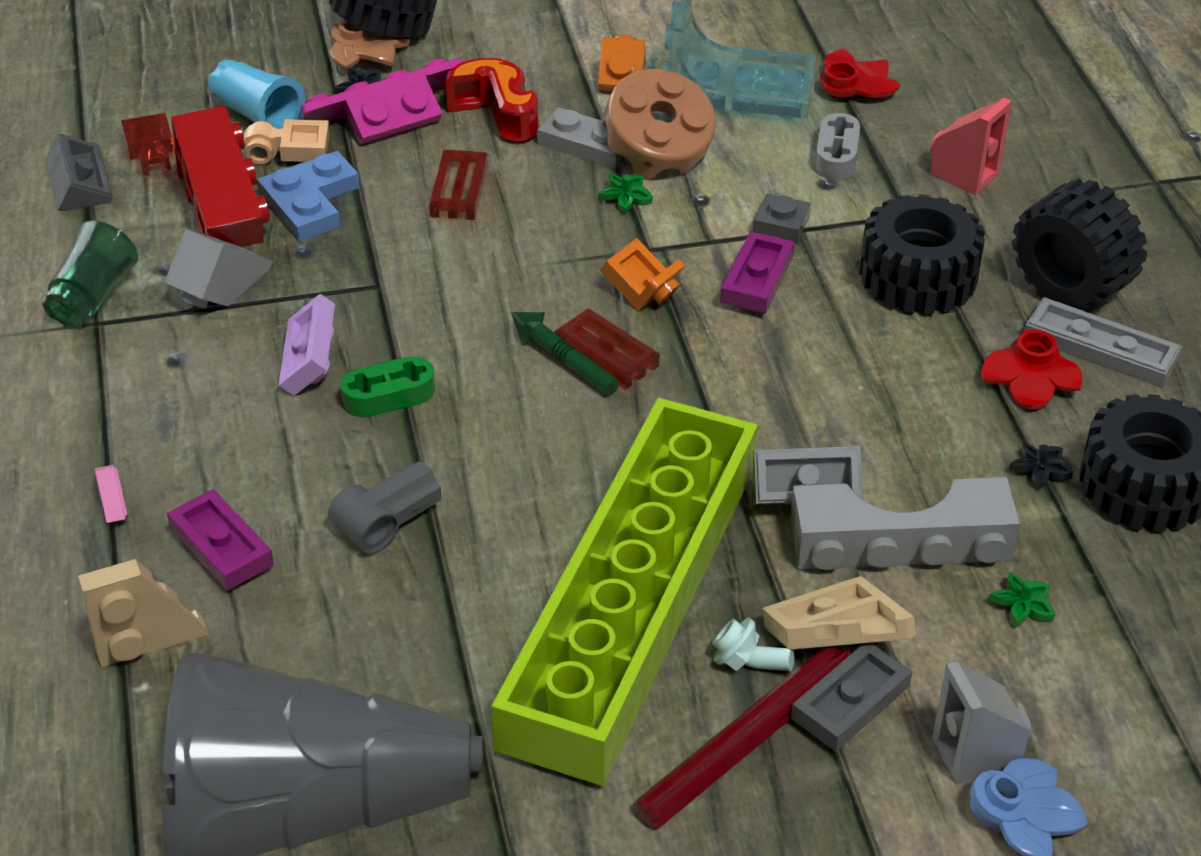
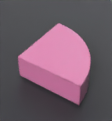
M113 465L95 468L106 522L110 523L126 519L125 516L128 514L117 468Z

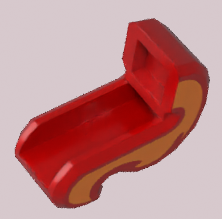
M478 58L459 63L447 72V110L450 112L479 109L482 105L490 104L501 138L511 142H525L537 134L539 129L538 96L533 90L525 91L524 72L516 64L499 58Z

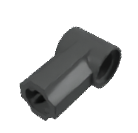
M422 461L408 465L369 489H365L361 485H351L344 488L332 500L328 509V518L336 528L363 552L375 554L382 551L392 542L399 530V525L442 500L441 487L437 483L432 470Z

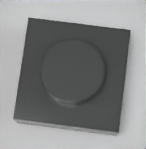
M767 193L754 219L753 232L794 241L795 244H798L810 216L811 203L795 200L788 196H777Z

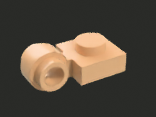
M284 119L283 129H276V127L264 121L255 122L247 127L244 132L245 149H242L247 159L251 158L254 164L268 163L276 156L277 151H280L281 161H298L303 163L315 159L319 155L327 154L329 121Z

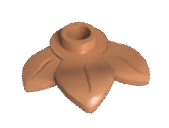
M344 20L331 30L333 46L330 49V57L337 65L344 69L354 66L360 59L392 66L395 60V48L408 46L409 39L375 34L358 28Z

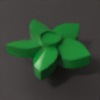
M609 173L608 183L611 187L605 188L598 193V199L601 200L618 199L617 207L623 214H626L633 204L643 206L653 202V196L647 188L643 187V175H624L621 178L618 175Z
M1010 572L1006 581L1007 589L997 590L989 595L988 600L993 603L1012 606L1009 619L1015 627L1025 622L1029 616L1042 622H1053L1054 609L1052 604L1046 599L1050 584L1041 581H1023L1017 575Z

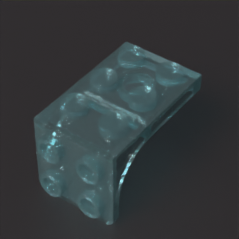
M673 0L671 24H667L665 34V50L670 51L669 61L665 62L664 70L676 72L696 83L709 97L714 109L735 111L739 114L775 115L785 119L808 118L816 65L815 55L720 45L707 38L697 27L692 14V0Z

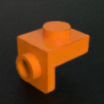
M624 34L613 38L603 37L598 79L599 91L612 92L614 87L624 77L644 69L646 63L645 40H638L631 35Z
M636 238L609 258L600 271L640 311L653 300L659 305L665 302L679 288L680 284L675 279L686 265L678 259L665 268Z

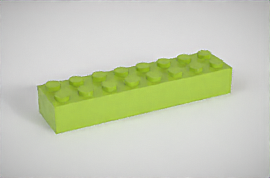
M658 397L491 706L493 751L600 786L605 785L752 476L753 450H756L758 424Z

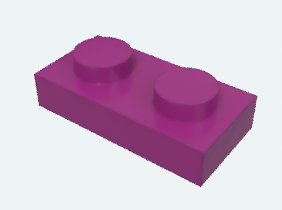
M750 231L721 287L720 303L766 314L794 257L795 242Z
M214 489L167 512L170 529L227 591L274 565L272 550Z

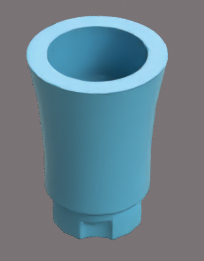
M234 60L221 61L209 77V91L215 94L216 98L224 106L226 105V107L240 113L254 123L264 121L270 123L276 129H283L284 119L297 120L300 108L305 102L304 89L295 78L272 74L244 62H236Z

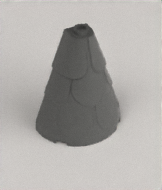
M188 653V656H182L174 675L165 727L162 774H168L166 791L169 805L162 807L166 856H256L283 847L291 849L362 825L373 828L470 797L471 772L483 771V736H472L471 724L378 693H373L367 697L312 678L301 679L240 661L217 658L202 653Z

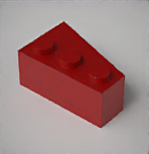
M226 105L171 116L176 172L179 178H185L188 189H185V195L188 203H193L196 212L194 214L195 221L200 233L240 247L263 243V224L270 221L269 212L264 196L255 195L253 186L257 185L256 172L251 158L243 159L241 149H245V143L239 122L231 123Z

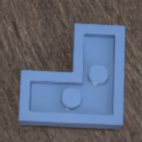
M338 150L329 154L319 155L315 159L289 168L279 169L275 173L257 179L259 195L264 196L269 207L299 242L340 227L339 212L328 199L360 188L358 172Z

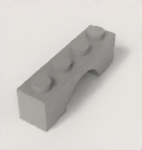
M1007 477L954 479L949 493L942 501L933 507L916 512H892L877 508L857 496L848 484L793 486L789 522L798 570L1012 561L1020 528V521Z

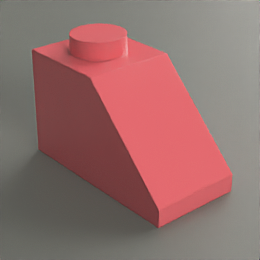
M1007 98L997 100L960 117L947 129L940 130L935 135L930 146V154L933 155L930 174L974 195L996 178L1000 173L1012 101Z

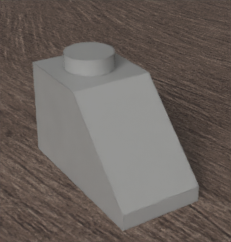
M185 228L164 283L182 290L179 299L192 305L207 309L210 301L229 306L270 270L273 261L240 246Z
M958 661L946 664L932 740L955 783L960 784L975 780L980 773L987 770L1003 771L1011 760L1024 758L1027 741L1031 739L1032 734L1031 724L1025 710L1021 706L1016 707L1004 685Z

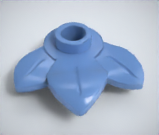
M1014 759L1005 766L1003 771H984L976 777L970 788V807L975 817L990 828L1000 829L1007 844L1024 856H1052L1053 842L1051 836L1074 834L1084 830L1088 825L1087 816L1078 800L1065 789L1055 787L1058 777L1057 770L1048 763L1037 759Z

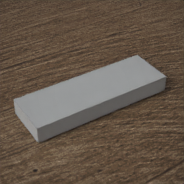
M1044 297L1026 323L1024 330L1045 331L1055 338L1059 351L1162 388L1179 360L1182 346Z

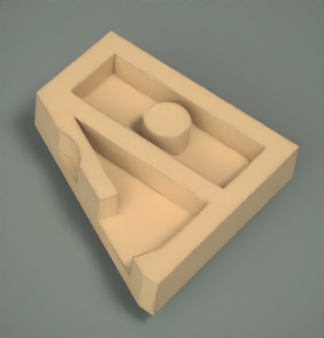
M136 559L78 576L101 668L122 661H129L141 655L208 635L201 613L196 609L190 612L180 603L176 592L165 583L155 581L151 571Z
M862 576L762 608L764 627L789 650L904 640L916 637L914 616Z

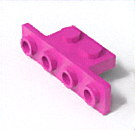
M440 58L429 62L422 69L409 73L406 70H399L389 74L384 80L369 85L367 82L355 83L344 92L332 96L327 94L315 95L306 100L301 106L297 120H327L332 122L348 117L360 146L439 122L443 113L433 91L446 87L447 72L457 64L462 63L460 58L449 61Z

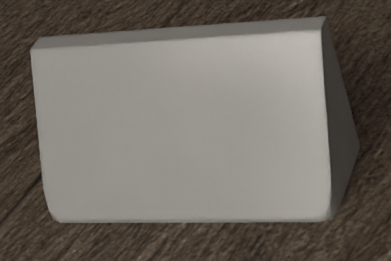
M860 446L753 450L752 505L792 503L793 486L848 484L854 493L863 500Z

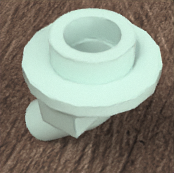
M750 617L741 623L735 619L730 620L719 631L712 642V645L717 649L713 660L718 665L727 664L735 671H738L744 664L756 669L792 671L794 650L756 646L759 635L755 630V622Z

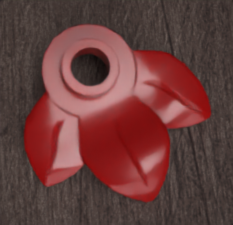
M843 48L825 57L823 62L825 71L821 73L819 80L820 88L836 99H846L855 94L880 98L894 94L900 88L899 82L887 78L888 60L855 61V58Z
M1042 330L1024 331L1012 343L1010 349L992 352L984 361L981 371L982 381L1009 385V394L1013 401L1029 410L1047 406L1053 398L1055 389L1070 392L1080 391L1083 380L1082 372L1078 365L1060 356L1055 338Z

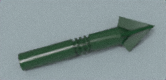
M511 312L522 345L533 340L606 396H611L617 391L620 383L619 380L543 324L544 312Z

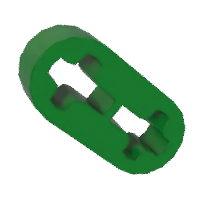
M412 356L352 370L343 376L340 382L343 408L353 416L370 417L427 402L433 397L435 392L433 365L424 358Z

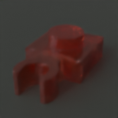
M160 113L121 120L130 160H140L143 175L150 176L148 167L153 164H162L165 166L166 173L170 172L169 153L174 152V143L166 114Z

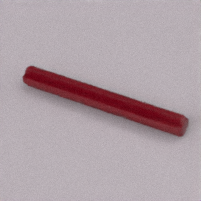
M840 645L825 646L637 798L636 813L638 817L653 829L664 825L791 719L792 704L850 656L849 651L842 649Z

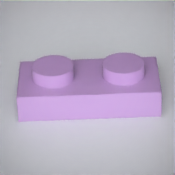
M322 294L316 296L288 319L278 386L293 396L310 383H318L325 376L330 366L328 357L330 341L334 333L332 325L335 304Z

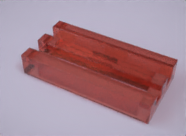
M443 150L429 204L430 217L439 218L441 211H448L449 219H457L459 212L466 213V220L476 219L488 168V153ZM453 161L460 162L451 198H444ZM470 162L476 163L467 200L462 199Z
M589 308L554 331L617 378L620 382L619 387L624 390L632 386L633 377L637 380L645 377L646 368L653 371L659 367L660 353ZM583 327L587 328L588 330L599 336V338L590 333L589 331H587L586 329H584ZM615 347L618 348L619 350H621L622 352H624L625 354H627L628 356H630L631 358L635 359V360L630 359L629 357H627L626 355H624L623 353H621L620 351H618L617 349H615Z

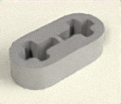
M833 113L822 119L815 163L816 172L820 176L830 180H844L854 174L860 134V122L855 117L845 113Z

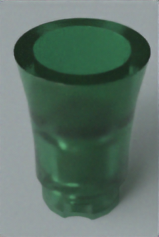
M87 221L81 224L68 254L48 285V293L42 302L46 314L51 319L59 321L65 327L80 328L88 317L93 316L97 312L104 299L117 283L137 264L138 252L131 239L118 228L105 222Z

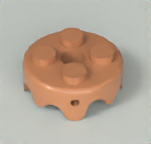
M644 69L624 77L614 87L603 113L601 124L607 126L610 150L615 154L625 156L631 162L634 173L636 175H643L644 180L654 178L659 172L669 168L678 169L681 174H685L702 157L705 158L715 134L716 115L709 97L689 78L673 71ZM655 111L663 112L671 118L672 122L666 123L662 120H656L651 113Z

